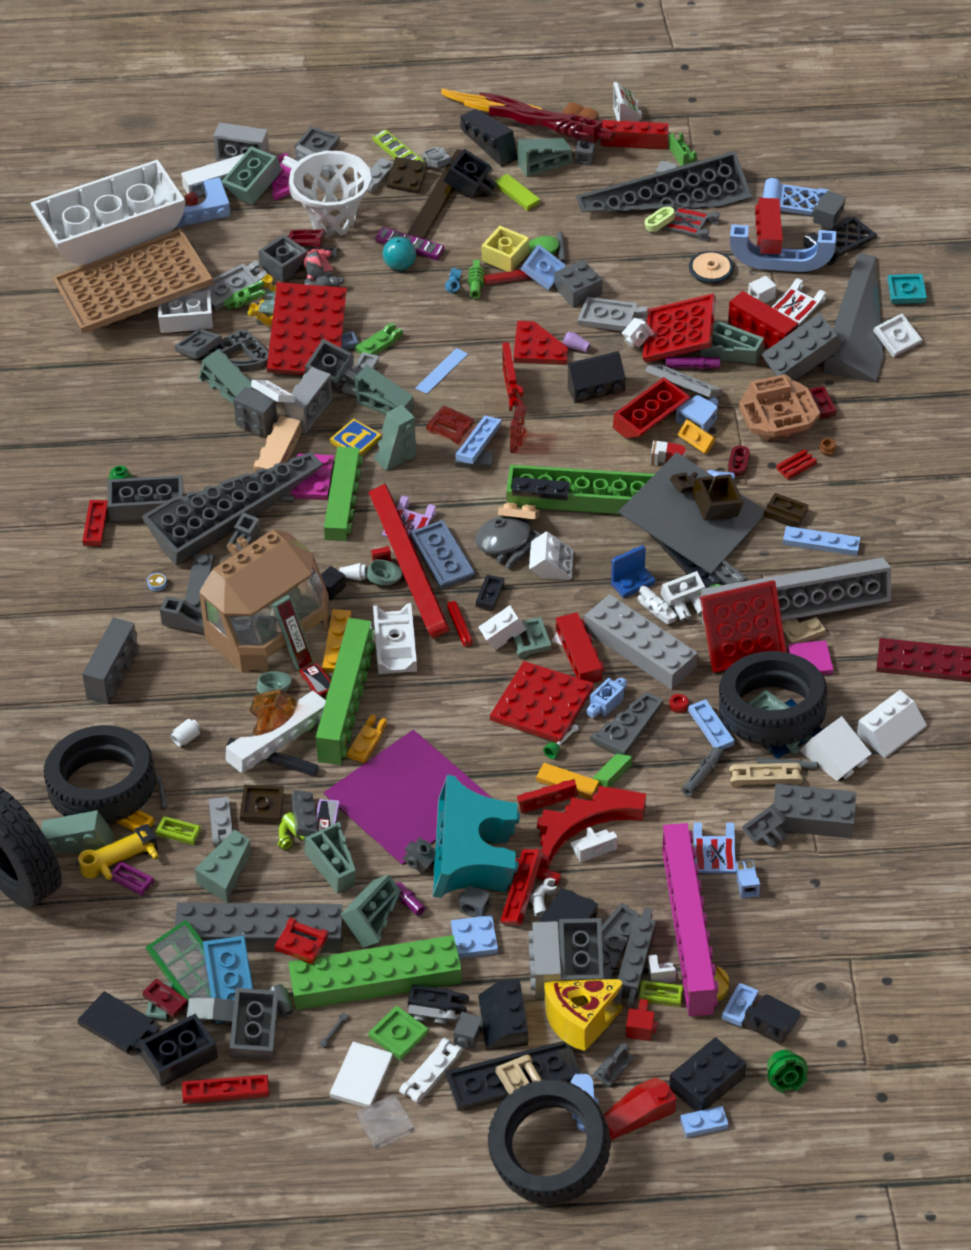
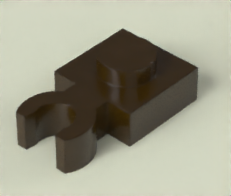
M686 472L674 474L670 481L679 493L689 492L694 487L698 473L693 472L691 476Z

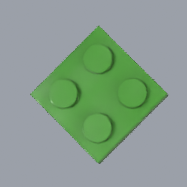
M396 1005L368 1032V1037L386 1051L393 1053V1056L401 1061L428 1034V1028Z

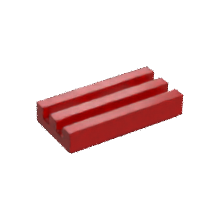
M804 449L777 464L776 469L789 480L816 465L817 459L812 458V455L807 454L808 451Z

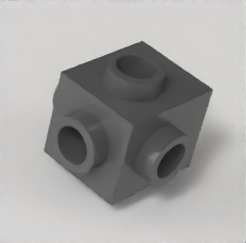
M419 837L415 843L411 841L404 849L407 853L403 860L411 868H415L422 874L434 860L436 849L428 841Z

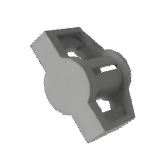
M436 146L423 152V161L428 162V168H439L451 163L450 156L446 154L445 149Z

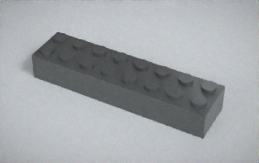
M177 903L175 927L187 920L203 942L245 936L247 952H278L275 951V944L284 931L288 919L292 917L297 919L299 923L318 930L324 929L329 931L328 939L320 953H342L344 919L340 914L343 912V904ZM297 930L293 931L294 934L300 935L313 941H317L318 939L316 937L310 936ZM188 934L175 941V944L181 951H185L194 945Z

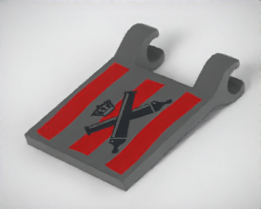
M679 207L675 211L674 220L666 225L665 230L694 236L707 242L710 239V236H708L710 231L702 228L707 220L714 225H718L720 223V219H718L720 213H706Z

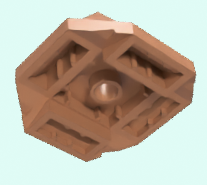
M785 374L750 382L747 391L739 402L740 412L750 432L759 435L766 441L804 433L820 418V411L808 388L791 380Z

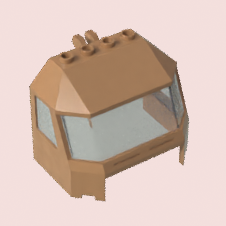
M271 530L250 545L242 536L238 537L237 543L242 548L241 551L234 543L230 542L227 548L233 556L212 569L199 591L205 640L241 672H250V670H261V673L269 672L267 658L286 646L272 604L287 595L292 598L304 633L322 620L324 630L328 632L330 616L329 595L314 554L290 533L278 530Z

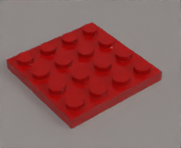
M714 293L648 309L647 324L654 334L644 341V362L647 363L710 348L712 346L716 296Z
M774 580L700 597L712 672L727 670L739 659L754 653L767 651L787 653L776 582Z
M523 661L491 712L490 720L545 739L561 742L592 693L594 683Z

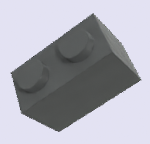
M826 191L824 196L820 197L818 205H815L813 208V223L832 229L844 211L846 196Z

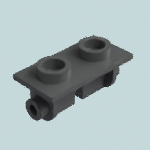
M625 1043L618 1045L592 1076L610 1087L635 1058V1056L629 1053V1046Z

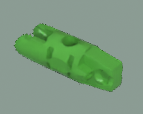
M260 280L233 293L232 296L224 300L225 307L230 310L233 308L237 309L265 296V290L256 291L264 286L263 281Z

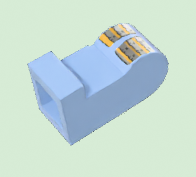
M736 861L740 897H759L760 882L756 875L754 861ZM754 887V890L751 892L744 891V888Z

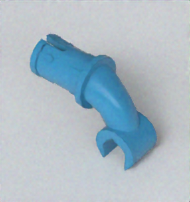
M456 268L451 269L449 280L445 283V288L449 293L456 292L460 287L458 280L462 271Z

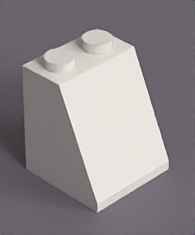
M842 716L814 736L800 749L802 754L811 761L817 762V766L836 781L841 777L847 779L854 773L852 769L856 766L860 769L868 762L866 758L872 754Z

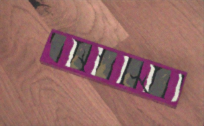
M382 227L375 237L376 242L386 244L394 237H405L414 244L417 255L437 261L445 250V245L386 227Z

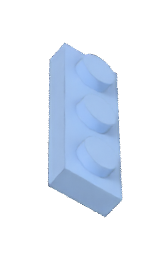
M706 699L689 706V713L713 748L717 747L724 750L734 746V739Z

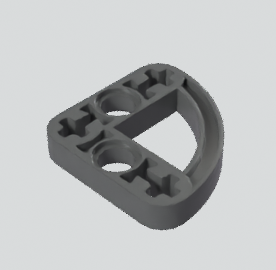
M239 330L222 338L223 342L205 353V356L208 357L219 349L228 356L241 349L251 360L230 361L241 372H248L266 367L269 352L248 330ZM232 344L231 347H225L224 345ZM256 347L257 349L249 350L248 348Z

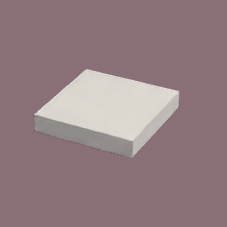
M903 314L873 329L893 358L921 344L923 341Z

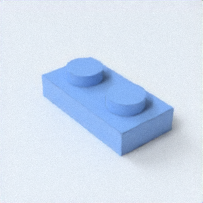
M739 983L722 1013V1019L741 1027L745 1020V1011L749 1005L753 1006L759 990Z
M722 1106L680 1115V1121L686 1138L728 1129V1121Z

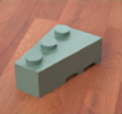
M716 320L713 326L712 346L701 349L700 354L704 358L720 357V361L757 364L762 356L761 354L764 353V338Z
M219 349L202 360L198 379L200 381L206 380L210 383L209 387L211 389L216 388L221 391L220 395L233 405L234 398L245 387L254 389L251 387L252 381L246 378L241 373V370L233 365L228 356Z
M400 405L387 412L382 428L384 434L382 440L378 442L379 452L374 456V459L385 471L416 456L415 417L403 405Z
M98 810L44 820L41 825V831L54 852L82 853L85 850L95 851L113 843L114 839L113 831Z
M390 875L373 880L340 914L363 948L380 942V934L383 927L387 925L388 921L386 919L388 914L393 910L400 890Z

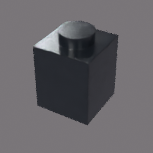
M330 566L321 574L330 600L346 588L345 574L333 566Z

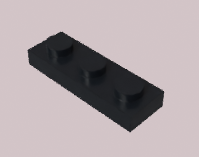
M514 477L512 495L568 500L570 482Z

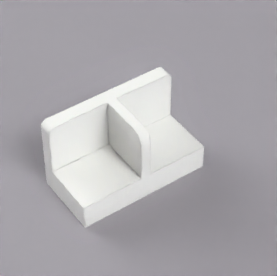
M589 827L587 828V837L571 842V848L581 863L616 850L617 836L614 831L609 833L607 830L594 834L592 828Z

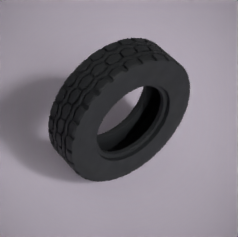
M0 787V890L21 907L32 908L60 888L62 882L61 870L54 851L37 823L10 793Z

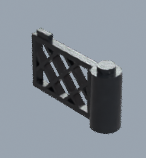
M854 216L842 219L841 223L835 225L832 229L825 230L846 231L845 233H836V238H842L845 241L836 240L835 245L845 247L839 249L835 246L834 254L826 264L832 265L839 256L876 239L877 234ZM854 224L857 227H849L848 225ZM815 232L807 234L804 237V247L808 249L814 246L818 240V234ZM848 232H855V233H858V234H857V235H853V234H848ZM860 233H864L869 236H861ZM847 239L857 240V241H856V242H848Z

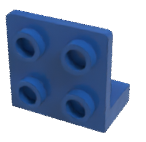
M644 545L633 548L631 551L612 559L611 585L623 599L639 592L642 586L650 587L655 584V578L645 567L646 547Z

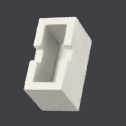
M508 606L479 626L486 641L495 651L505 645L512 636L515 638L527 630L511 606Z

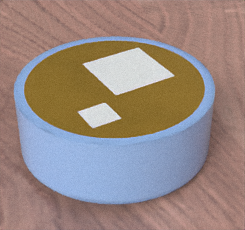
M161 573L151 574L147 579L148 587L152 591H161L167 585L166 577Z

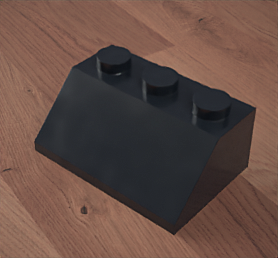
M619 351L568 363V391L574 403L625 391L626 377Z
M520 979L498 981L478 995L486 1050L528 1046V1027Z

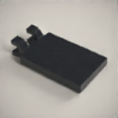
M105 991L77 1020L78 1025L128 1054L132 1049L140 1056L139 1042L142 1041L141 1038L144 1035L150 1037L160 1031V1027L154 1024L152 1018Z

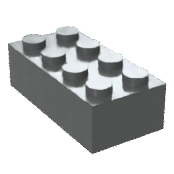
M819 313L761 355L776 376L785 374L791 380L796 381L843 348L844 345L822 314Z
M182 475L109 479L108 511L110 522L143 520V515L171 498L177 496L179 498L184 497Z
M112 618L82 673L86 699L109 704L111 698L115 697L119 683L123 682L126 670L131 667L132 659L139 651L135 623Z
M776 784L774 805L786 819L779 825L784 832L852 838L856 792Z

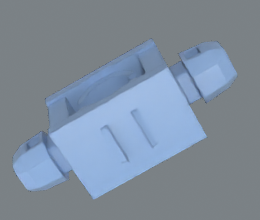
M608 678L590 695V706L587 708V715L596 717L598 714L606 717L624 700V689L627 687V680L618 678L616 681H612Z

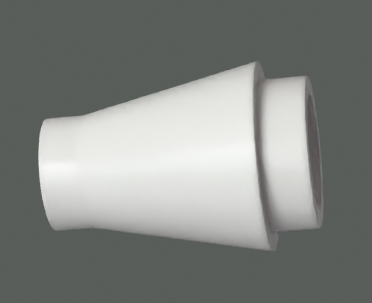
M357 563L340 567L339 571L345 574V579L363 581V579H367L366 570L368 567L366 564Z

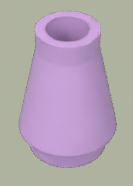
M568 331L563 340V344L566 347L587 352L590 346L589 342L575 332L571 333Z

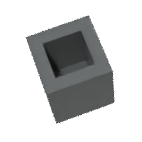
M462 1012L454 1030V1044L462 1048L474 1050L482 1031V1017Z

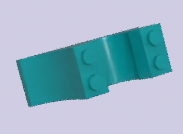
M446 776L438 798L433 897L441 898L451 891L467 888L468 885L475 888L506 892L508 885H512L514 873H517L519 863L515 861L516 852L503 847L490 846L484 841L508 843L510 835H514L515 823L518 824L520 820V812L517 811L518 803L482 796L465 787L455 776Z

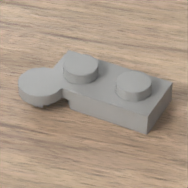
M409 1005L408 1013L418 1021H426V1018L434 1019V1023L446 1024L447 1021L452 1022V1020L458 1021L459 1016L455 1015L456 1011L447 1010V1012H444L441 1009Z

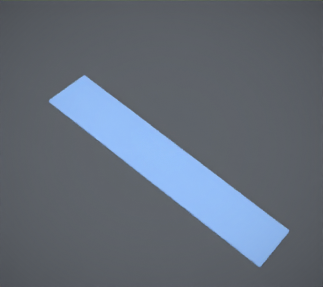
M456 348L416 389L427 394L468 353Z

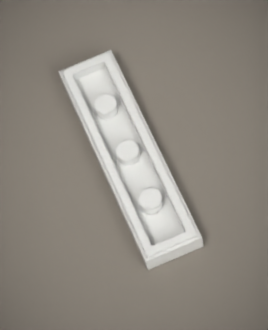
M252 380L251 387L275 401L295 403V396L274 383L268 380Z

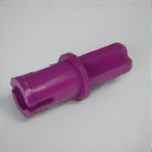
M396 882L395 884L400 890L398 897L402 900V904L404 906L407 905L416 916L422 915L426 907L416 898V894L410 892L401 882Z

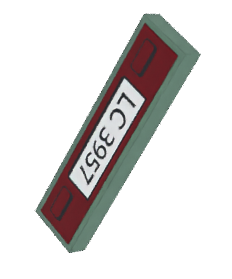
M287 595L273 603L272 606L294 667L299 671L314 663V659L292 598Z

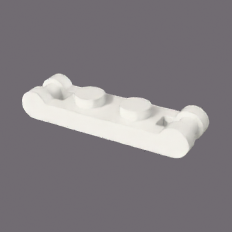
M443 1038L439 1046L412 1077L402 1084L399 1092L404 1096H410L411 1100L415 1103H420L442 1078L445 1071H448L461 1056L463 1048L458 1045L454 1046L449 1039ZM446 1051L450 1053L448 1057L444 1055Z

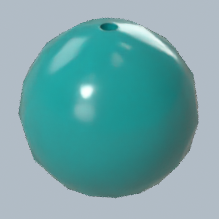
M394 237L384 245L382 256L388 267L396 271H403L411 267L415 262L416 249L414 244L407 238Z

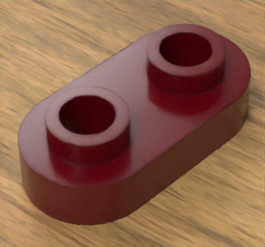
M738 445L731 451L728 472L734 473L736 477L744 475L748 466L750 450L746 446Z

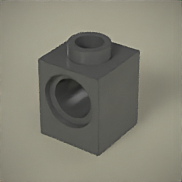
M585 140L578 141L575 150V164L592 166L596 154V141L594 143Z
M468 885L466 890L461 892L458 897L460 913L471 917L485 916L491 906V893Z

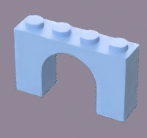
M220 178L203 181L206 200L196 206H185L182 218L176 227L230 216L229 202Z

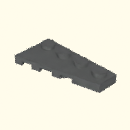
M645 692L631 703L626 711L616 715V719L611 723L607 722L602 726V730L597 734H592L590 742L616 754L626 755L662 707L663 699Z

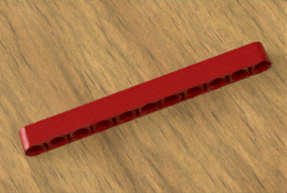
M384 483L369 491V495L431 638L435 639L450 631V628L392 494Z

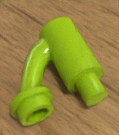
M293 813L285 814L279 826V841L277 844L283 850H287L292 845L291 837L286 835L287 829L296 838H301L303 841H305L306 837L296 835Z

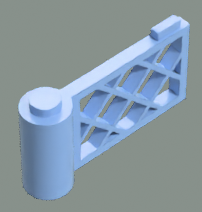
M770 178L765 181L763 198H779L780 211L812 215L814 206L818 205L819 197L824 196L826 191L829 190L781 184L778 179ZM784 191H791L793 194L788 195ZM802 194H808L809 197L805 198ZM798 197L801 201L796 202L793 198ZM815 200L817 204L813 205L809 201ZM788 201V202H790L792 205H791V206H787V205H783V203H785V202ZM806 204L809 208H802L801 205Z

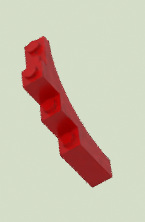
M599 786L598 792L593 794L592 801L571 798L570 805L565 807V813L543 810L542 817H538L537 829H540V846H543L540 867L549 869L552 859L558 850L570 838L589 827L610 821H643L647 793Z

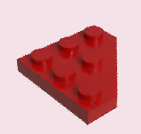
M517 321L513 363L567 365L568 347L535 321Z

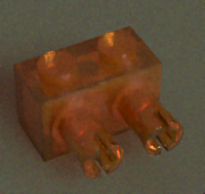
M282 689L255 694L249 712L258 718L253 734L258 736L265 734L266 731L269 733L278 729L282 720L292 717L297 701Z

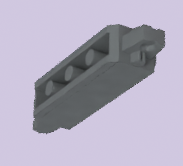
M644 908L642 917L635 916L618 980L622 981V988L615 997V1005H620L622 997H627V1006L632 1008L634 1000L638 999L655 935L656 920H652L653 909Z

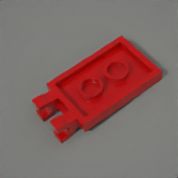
M509 342L502 343V369L509 401V411H513V406L515 405L519 406L520 410H524L523 401L517 398V393L520 397H523V388L516 384Z

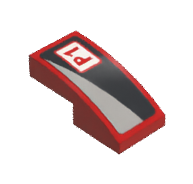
M317 663L299 670L301 678L309 684L310 691H314L321 697L328 694L331 681Z

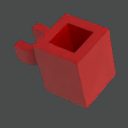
M640 999L638 1010L629 1008L626 1038L651 1041L652 1033L656 1034L658 1021H654L655 1012L648 1011V1000Z

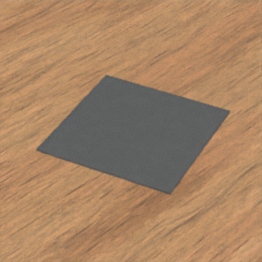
M676 452L618 513L711 574L764 517V509L740 494L744 503L738 517L704 521L691 493L692 491L679 493L671 483L670 478L674 474L684 472L689 476L693 472L698 473L696 479L713 475Z

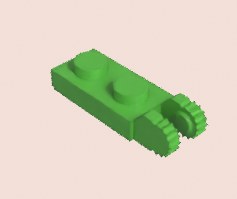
M390 323L383 330L358 344L356 351L359 354L365 352L377 355L393 345L395 341L403 336L404 332L400 328L395 330L396 325Z

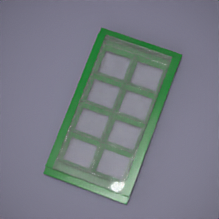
M187 920L145 947L148 954L177 993L187 1000L189 998H211L203 941Z

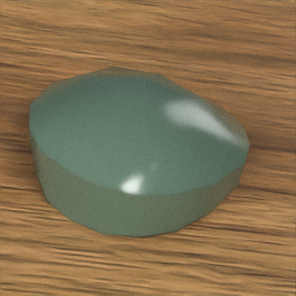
M374 560L366 570V577L378 585H391L401 579L402 571L392 562Z
M271 671L259 676L256 688L260 694L266 697H276L282 695L290 688L292 680L287 673Z

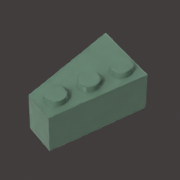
M564 138L518 139V166L526 177L572 163V149Z
M366 364L355 377L358 404L385 415L400 405H403L410 413L414 409L413 395Z
M340 822L305 837L306 856L334 891L338 894L355 885V867L350 852L347 849L346 839L343 836Z
M236 830L231 832L195 868L196 883L228 903L233 888L236 887L237 880L240 874L243 873L252 854L250 839Z

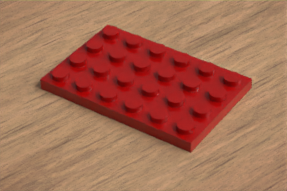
M277 282L267 362L268 373L304 375L305 365L322 339L341 348L347 288Z

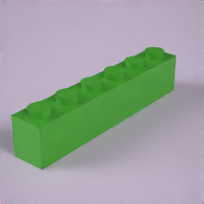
M337 447L324 524L325 540L347 541L348 534L352 533V523H350V520H354V509L352 508L353 506L356 507L357 497L355 493H358L359 482L357 480L361 478L359 466L363 465V455H360L359 448Z

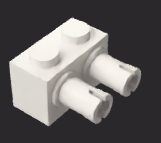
M697 571L662 584L661 596L671 609H675L680 622H684V618L686 621L691 618V614L685 605L688 602H692L697 615H702L700 597L701 589H704L705 586Z

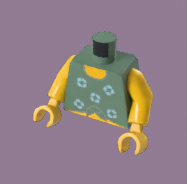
M266 274L261 281L264 283L263 287H268L269 289L265 290L266 295L262 297L259 305L252 303L249 306L248 315L250 317L256 316L258 325L271 327L276 285L271 284L273 281L272 276Z

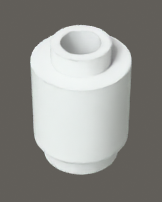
M187 719L173 730L171 738L177 746H186L200 735L199 730L201 728L195 720Z

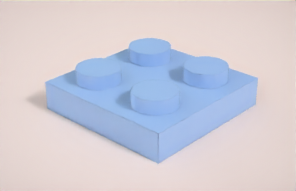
M538 244L520 269L548 290L554 283V272L563 269L566 265Z
M492 915L451 920L452 934L455 938L459 959L498 954Z

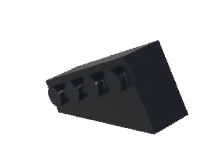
M478 109L460 116L462 131L501 167L518 160L512 129Z

